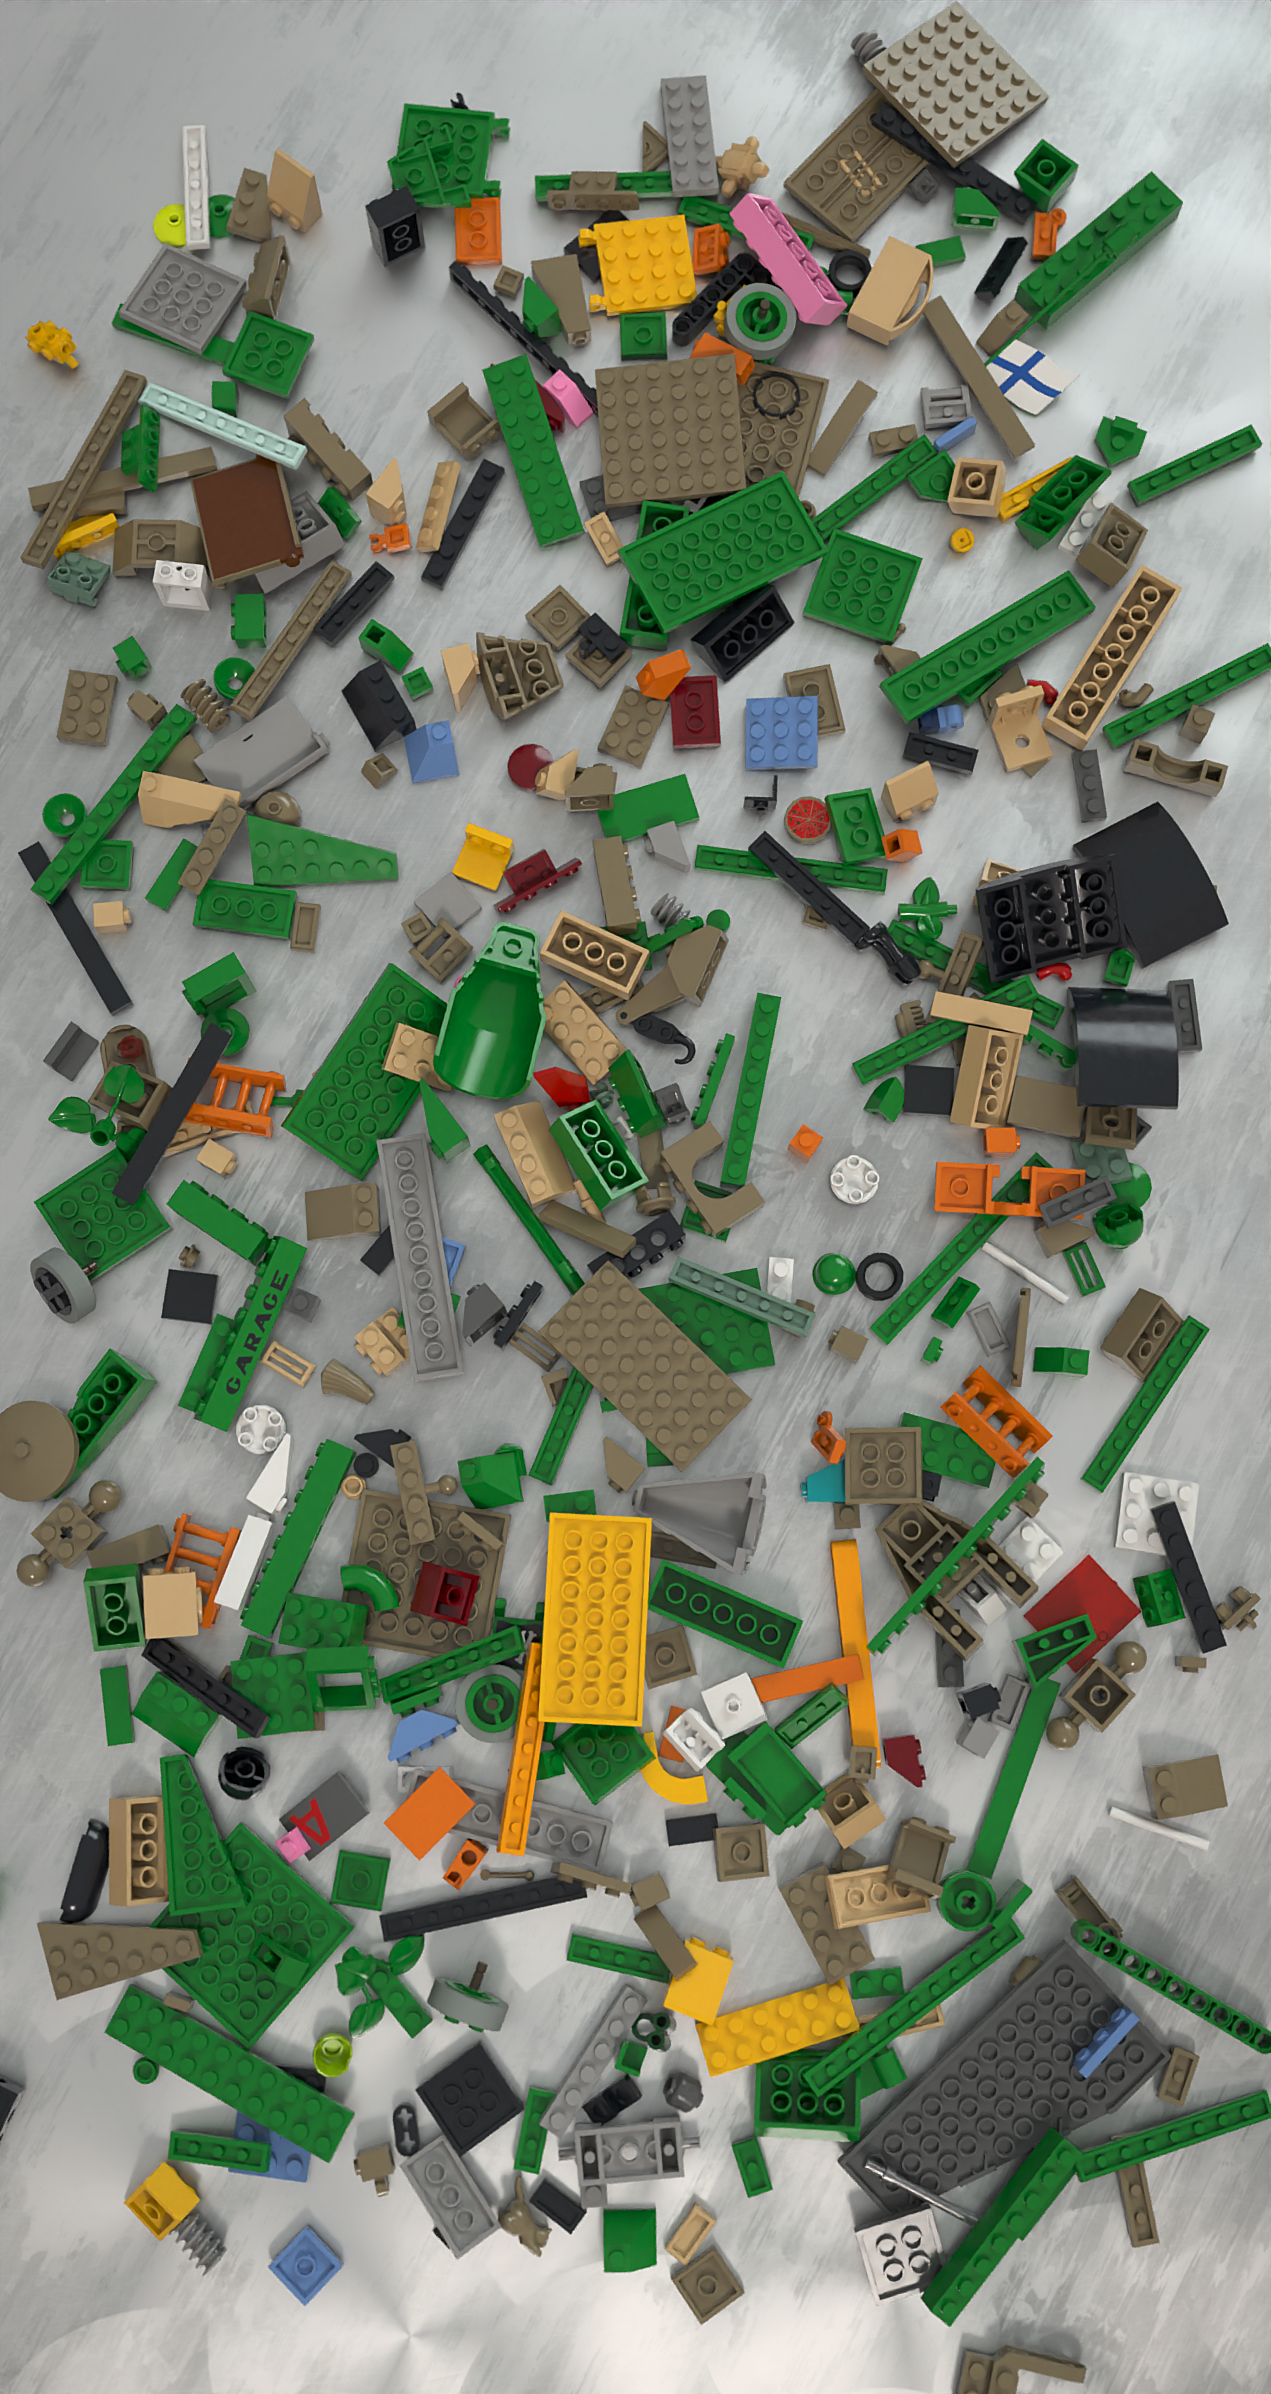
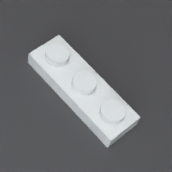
M1096 490L1083 505L1060 542L1058 549L1076 558L1108 505L1113 503L1114 499Z

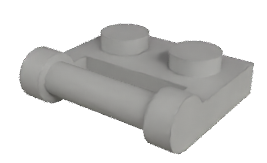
M963 384L956 388L931 390L928 387L921 388L925 428L957 426L969 417H972L968 384ZM960 397V400L930 401V399Z

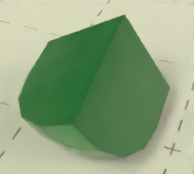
M891 1077L882 1082L871 1094L863 1109L872 1115L878 1112L885 1117V1121L894 1123L904 1103V1090L898 1078Z

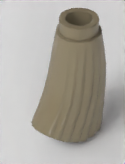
M335 1358L327 1364L321 1373L323 1394H341L366 1405L375 1395V1392L372 1391V1388L363 1379Z

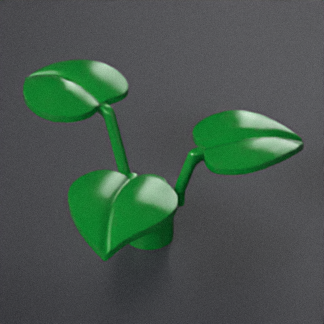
M118 1065L106 1074L103 1081L104 1091L108 1095L116 1097L106 1119H101L96 1124V1115L90 1113V1105L85 1100L78 1097H67L58 1104L48 1120L72 1132H91L90 1138L98 1146H105L110 1140L114 1142L118 1138L116 1147L125 1159L130 1162L147 1131L134 1127L129 1133L121 1131L114 1134L116 1127L111 1119L121 1099L127 1103H134L143 1097L145 1084L133 1067Z
M423 1934L409 1936L396 1943L389 1953V1962L376 1959L371 1954L366 1956L357 1946H353L343 1954L342 1962L335 1964L339 1992L344 1996H350L362 1989L366 1997V2003L358 2005L350 2016L349 2033L353 2038L360 2037L376 2027L385 2012L384 2003L381 2000L372 2001V1997L365 1986V1981H368L369 1977L374 1973L376 1964L386 1969L391 1968V1972L394 1975L406 1973L416 1965L422 1955L425 1943Z

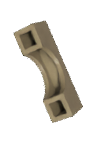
M1135 739L1124 767L1126 772L1212 797H1216L1221 791L1228 769L1227 765L1206 759L1201 761L1179 760L1165 754L1158 745Z

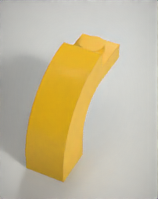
M653 1731L643 1732L644 1741L656 1756V1759L640 1770L648 1785L657 1794L675 1803L698 1804L708 1802L703 1774L690 1777H676L669 1774L659 1762Z

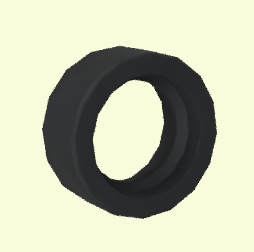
M847 250L840 252L833 257L829 264L828 279L835 289L839 291H852L853 299L857 298L872 270L870 261L858 251ZM852 265L862 271L863 279L856 284H845L836 277V271L841 266Z
M874 1253L868 1255L859 1264L856 1271V1284L859 1291L865 1297L873 1301H884L893 1297L899 1291L903 1283L904 1272L901 1264L894 1256L887 1253ZM877 1262L884 1263L892 1269L894 1281L887 1290L876 1291L867 1285L865 1272L871 1264Z

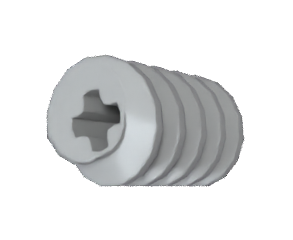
M876 31L861 33L851 42V48L855 51V55L863 65L887 49L885 45H882V39L877 38L878 33Z
M669 893L659 899L650 912L652 916L658 915L657 921L659 923L665 922L664 928L677 924L680 919L688 918L691 912L690 909L682 912L684 903L675 905L677 896L669 899Z
M196 2213L191 2216L188 2215L169 2235L179 2233L175 2243L186 2242L182 2251L192 2250L189 2260L199 2258L195 2268L199 2269L205 2266L206 2269L202 2275L204 2276L223 2258L227 2248L221 2247L216 2249L220 2242L219 2238L210 2241L213 2231L208 2230L203 2233L206 2222L203 2221L196 2224L200 2216Z

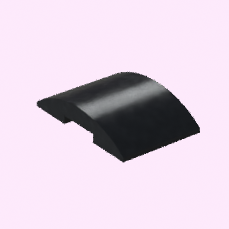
M1158 801L1073 845L1079 858L1115 854L1126 940L1143 969L1229 924L1217 892L1199 857L1180 827Z
M1115 854L1086 856L1048 863L1003 876L975 889L991 984L1037 972V968L1075 958L1083 960L1127 948Z
M1068 987L1070 1026L1073 1028L1076 1059L1074 1073L1077 1106L1177 1110L1179 1097L1177 1035L1173 1010L1166 991Z

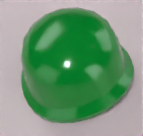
M828 1253L821 1256L815 1263L812 1276L814 1284L821 1292L829 1295H839L845 1293L853 1286L856 1272L854 1265L847 1257L838 1253Z

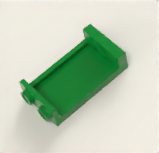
M766 1721L762 1722L727 1754L728 1758L788 1828L792 1825L795 1828L798 1827L807 1818L804 1815L811 1808L817 1810L826 1801L824 1796L827 1792Z

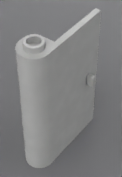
M286 696L252 719L251 722L249 721L195 758L194 762L212 786L241 792L239 807L245 810L257 802L261 796L273 791L328 753L327 747L330 744L322 733L318 735L311 729L290 698Z

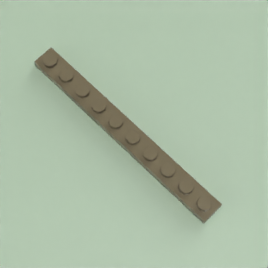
M124 370L20 557L23 563L45 569L147 384L145 376Z

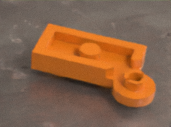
M1055 208L1049 212V215L1035 212L1031 259L1047 260L1056 253L1057 227L1063 226L1067 218L1065 211Z
M823 1411L816 1420L820 1431L814 1432L811 1443L828 1462L838 1464L840 1457L845 1452L846 1441L831 1426L833 1420L832 1413Z

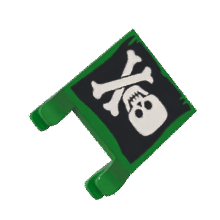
M497 1598L493 1634L517 1625L521 1629L526 1652L495 1664L524 1671L529 1642L543 1644L545 1603H537L535 1620L505 1617L507 1600L505 1598Z

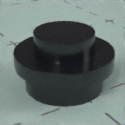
M362 1453L354 1461V1470L362 1478L373 1477L379 1469L377 1458L370 1453Z

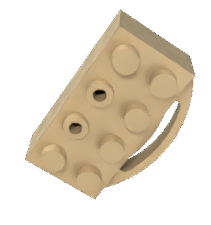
M889 236L848 313L846 327L887 346L891 340L908 331L921 317L929 301L933 283L931 255ZM925 283L927 288L922 305L911 318L901 324L900 322L910 313L915 305L920 284Z

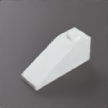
M287 1433L246 1499L273 1515L277 1511L281 1513L288 1503L286 1497L289 1492L294 1437Z

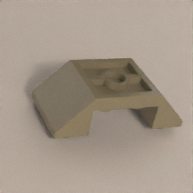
M133 519L115 529L112 574L137 576V568H155L156 560L204 565L207 572L208 561L200 527L182 520Z

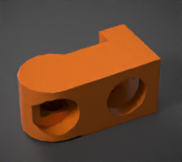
M468 1838L444 1874L443 1879L457 1890H460L489 1849L479 1841Z

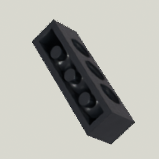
M669 1210L632 1235L636 1237V1244L623 1258L607 1251L587 1264V1269L593 1276L608 1260L611 1263L619 1261L624 1265V1270L621 1273L626 1278L630 1276L632 1279L643 1272L642 1267L649 1262L651 1265H654L664 1257L662 1254L667 1250L671 1249L673 1252L684 1244L682 1240L686 1238V1234ZM656 1234L664 1236L665 1243L660 1246L654 1245L651 1238ZM634 1248H641L644 1250L645 1255L641 1259H634L631 1256V1251Z

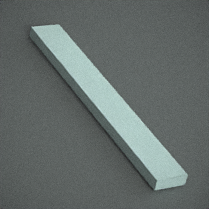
M150 382L138 400L140 405L146 404L157 413L294 470H297L308 451L306 446Z

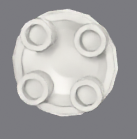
M851 1155L835 1165L831 1172L830 1184L832 1191L839 1199L846 1203L859 1204L873 1197L878 1189L880 1177L870 1162L857 1155Z
M254 1405L245 1409L236 1424V1435L239 1444L254 1454H267L276 1450L286 1434V1424L282 1415L275 1408L268 1405Z

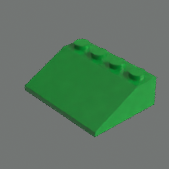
M801 2049L757 2063L754 2137L859 2142L861 2065L820 2097H817L801 2073L830 2051Z

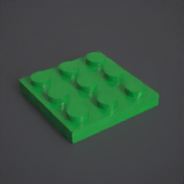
M249 311L222 369L223 375L288 399L315 340L314 334Z
M306 1652L230 1661L233 1688L271 1715L261 1736L316 1729L314 1709L305 1673ZM236 1726L238 1739L251 1738L249 1734Z
M576 1723L551 1743L555 1749L560 1748L563 1762L595 1806L656 1759V1756L634 1726Z

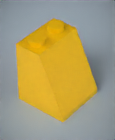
M691 1937V1940L684 1938L683 1944L698 1965L678 1980L671 1973L662 1997L663 2006L712 2026L734 1960L729 1956L730 1952L716 1946L715 1950L705 1947L706 1942L695 1937Z

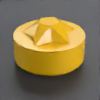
M967 528L954 530L949 539L951 548L960 553L970 550L974 544L973 533Z

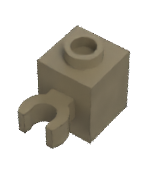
M390 2142L359 2150L356 2155L357 2159L353 2160L356 2175H361L362 2182L374 2179L378 2197L388 2195L390 2190L386 2176L393 2174L396 2169Z

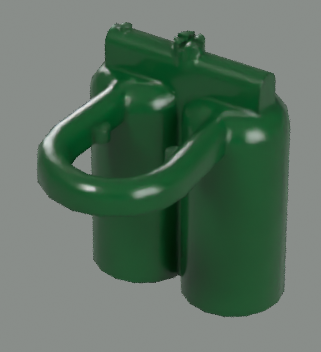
M659 2012L655 2016L640 2014L631 2029L637 2039L647 2042L648 2046L653 2050L664 2053L671 2047L669 2036L675 2031L677 2024L676 2020L665 2012ZM647 2019L651 2021L656 2031H652L649 2035L644 2036L639 2034L637 2025L639 2021Z

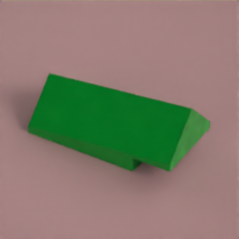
M1075 455L1029 499L1030 507L1015 521V525L1036 550L1040 549L1050 542L1112 474L1111 470Z

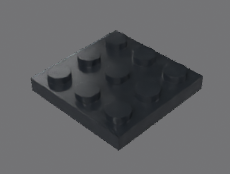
M481 2041L415 2089L459 2157L463 2156L525 2110L524 2105Z

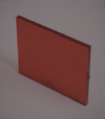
M1087 1555L1023 1616L1038 1632L1088 1614L1097 1638L1066 1663L1077 1673L1126 1627L1141 1610L1117 1585V1582L1112 1580L1090 1555Z

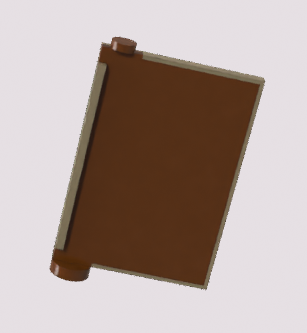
M256 454L254 459L190 479L214 587L285 564L288 567H296L300 564V559L305 558L282 464Z

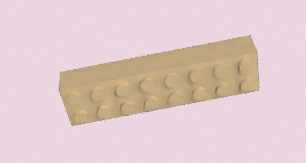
M1141 564L1042 724L1044 730L1083 751L1177 600L1182 587Z

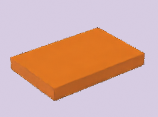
M500 197L470 198L471 208H454L456 262L460 266L502 264Z
M439 1766L384 1824L420 1861L476 1803Z

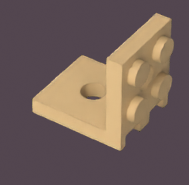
M1032 685L1026 686L1019 692L1012 694L1006 692L995 698L988 723L1006 773L1039 761L1051 760L1053 757L1037 714L1044 696L1041 685L1036 687ZM1023 738L1027 740L1028 746L1021 748L1017 746L1015 741Z

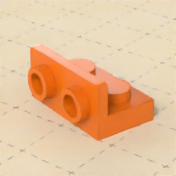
M720 224L694 229L692 266L696 276L716 271L720 273L729 264L728 246H730V236Z

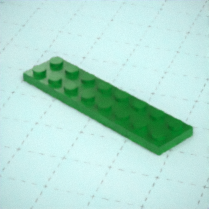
M524 354L482 369L540 547L543 548L585 533L527 355Z

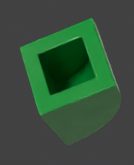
M212 381V408L237 418L239 391L236 382Z

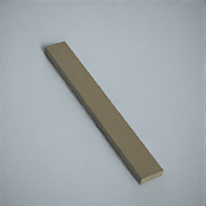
M940 295L928 302L923 312L924 317L964 381L968 384V387L1013 459L1035 448L1031 437L942 296Z
M212 447L158 458L157 484L217 470ZM121 467L98 472L83 499L144 486L137 481V471L127 476L121 472ZM63 480L28 488L33 511L49 507Z
M333 560L330 561L231 704L230 709L250 722L314 631L313 628L321 621L351 577V571Z

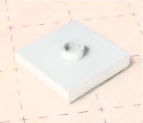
M748 1672L700 1692L721 1740L768 1720Z

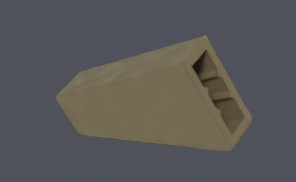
M577 254L531 261L533 280L559 309L561 332L568 345H583L586 342H591V328Z

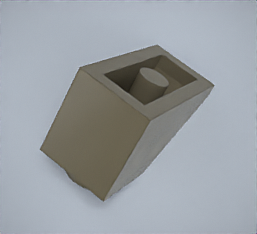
M1012 300L996 314L978 338L976 344L992 357L1027 324L1029 314Z
M888 645L881 646L877 654L878 659L890 677L921 659L915 651Z
M1043 1221L1038 1224L1040 1228L1034 1232L1047 1259L1095 1235L1093 1229L1070 1221L1062 1222L1048 1229Z
M606 1436L603 1443L607 1478L610 1479L608 1484L618 1493L622 1490L627 1493L645 1471V1467Z

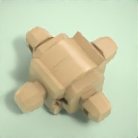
M748 137L744 144L732 143V148L725 150L723 156L715 157L716 169L724 180L721 187L723 196L731 197L736 189L748 191L749 185L754 184L757 178L767 176L769 168L765 163L761 162L756 153L759 147V141L756 137Z

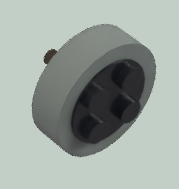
M51 1248L32 1260L30 1271L34 1286L50 1310L60 1319L73 1324L95 1310L96 1298L87 1278L90 1273L98 1270V1266L94 1261L81 1268L69 1254L59 1248Z

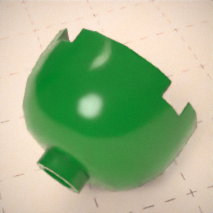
M1113 1204L1098 1210L1096 1218L1093 1217L1096 1235L1102 1243L1116 1249L1128 1248L1143 1233V1211L1132 1204H1128V1208H1121L1120 1204Z

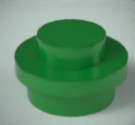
M147 2057L138 2059L133 2066L134 2078L141 2084L152 2083L159 2075V2064Z

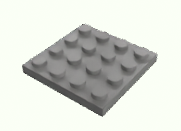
M165 243L119 310V315L122 319L202 355L247 286L246 280Z

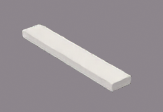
M205 124L182 126L187 250L208 249L211 246Z

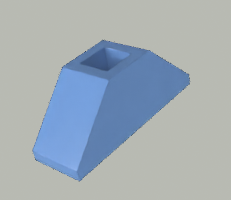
M422 1709L398 1723L388 1755L389 1761L392 1762L396 1759L399 1764L412 1756L410 1751L419 1747L422 1751L434 1744L433 1738L442 1735L444 1739L457 1732L455 1726L460 1724L459 1720L426 1709Z

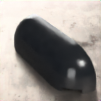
M91 1818L88 1822L86 1835L82 1834L60 1908L63 1910L60 1921L67 1923L84 1921L94 1913L98 1906L109 1869V1827L99 1820Z

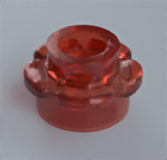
M133 1035L124 1037L119 1043L121 1055L126 1059L131 1057L137 1058L142 1053L143 1043Z

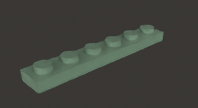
M679 1256L668 1277V1281L803 1338L807 1337L816 1317V1313Z

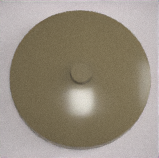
M23 1401L8 1407L0 1413V1492L8 1498L22 1502H38L57 1494L70 1481L78 1463L79 1440L73 1423L61 1409L46 1402Z

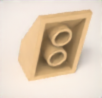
M277 149L274 154L267 191L269 209L277 217L282 216L286 219L295 230L299 229L306 234L323 214L315 176L283 151Z

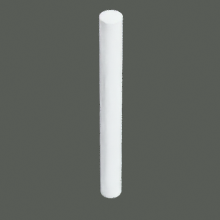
M988 1241L981 1248L1062 1304H1065L1069 1298L1067 1294Z
M1113 1806L1109 1809L1108 1816L1206 1851L1209 1847V1840Z

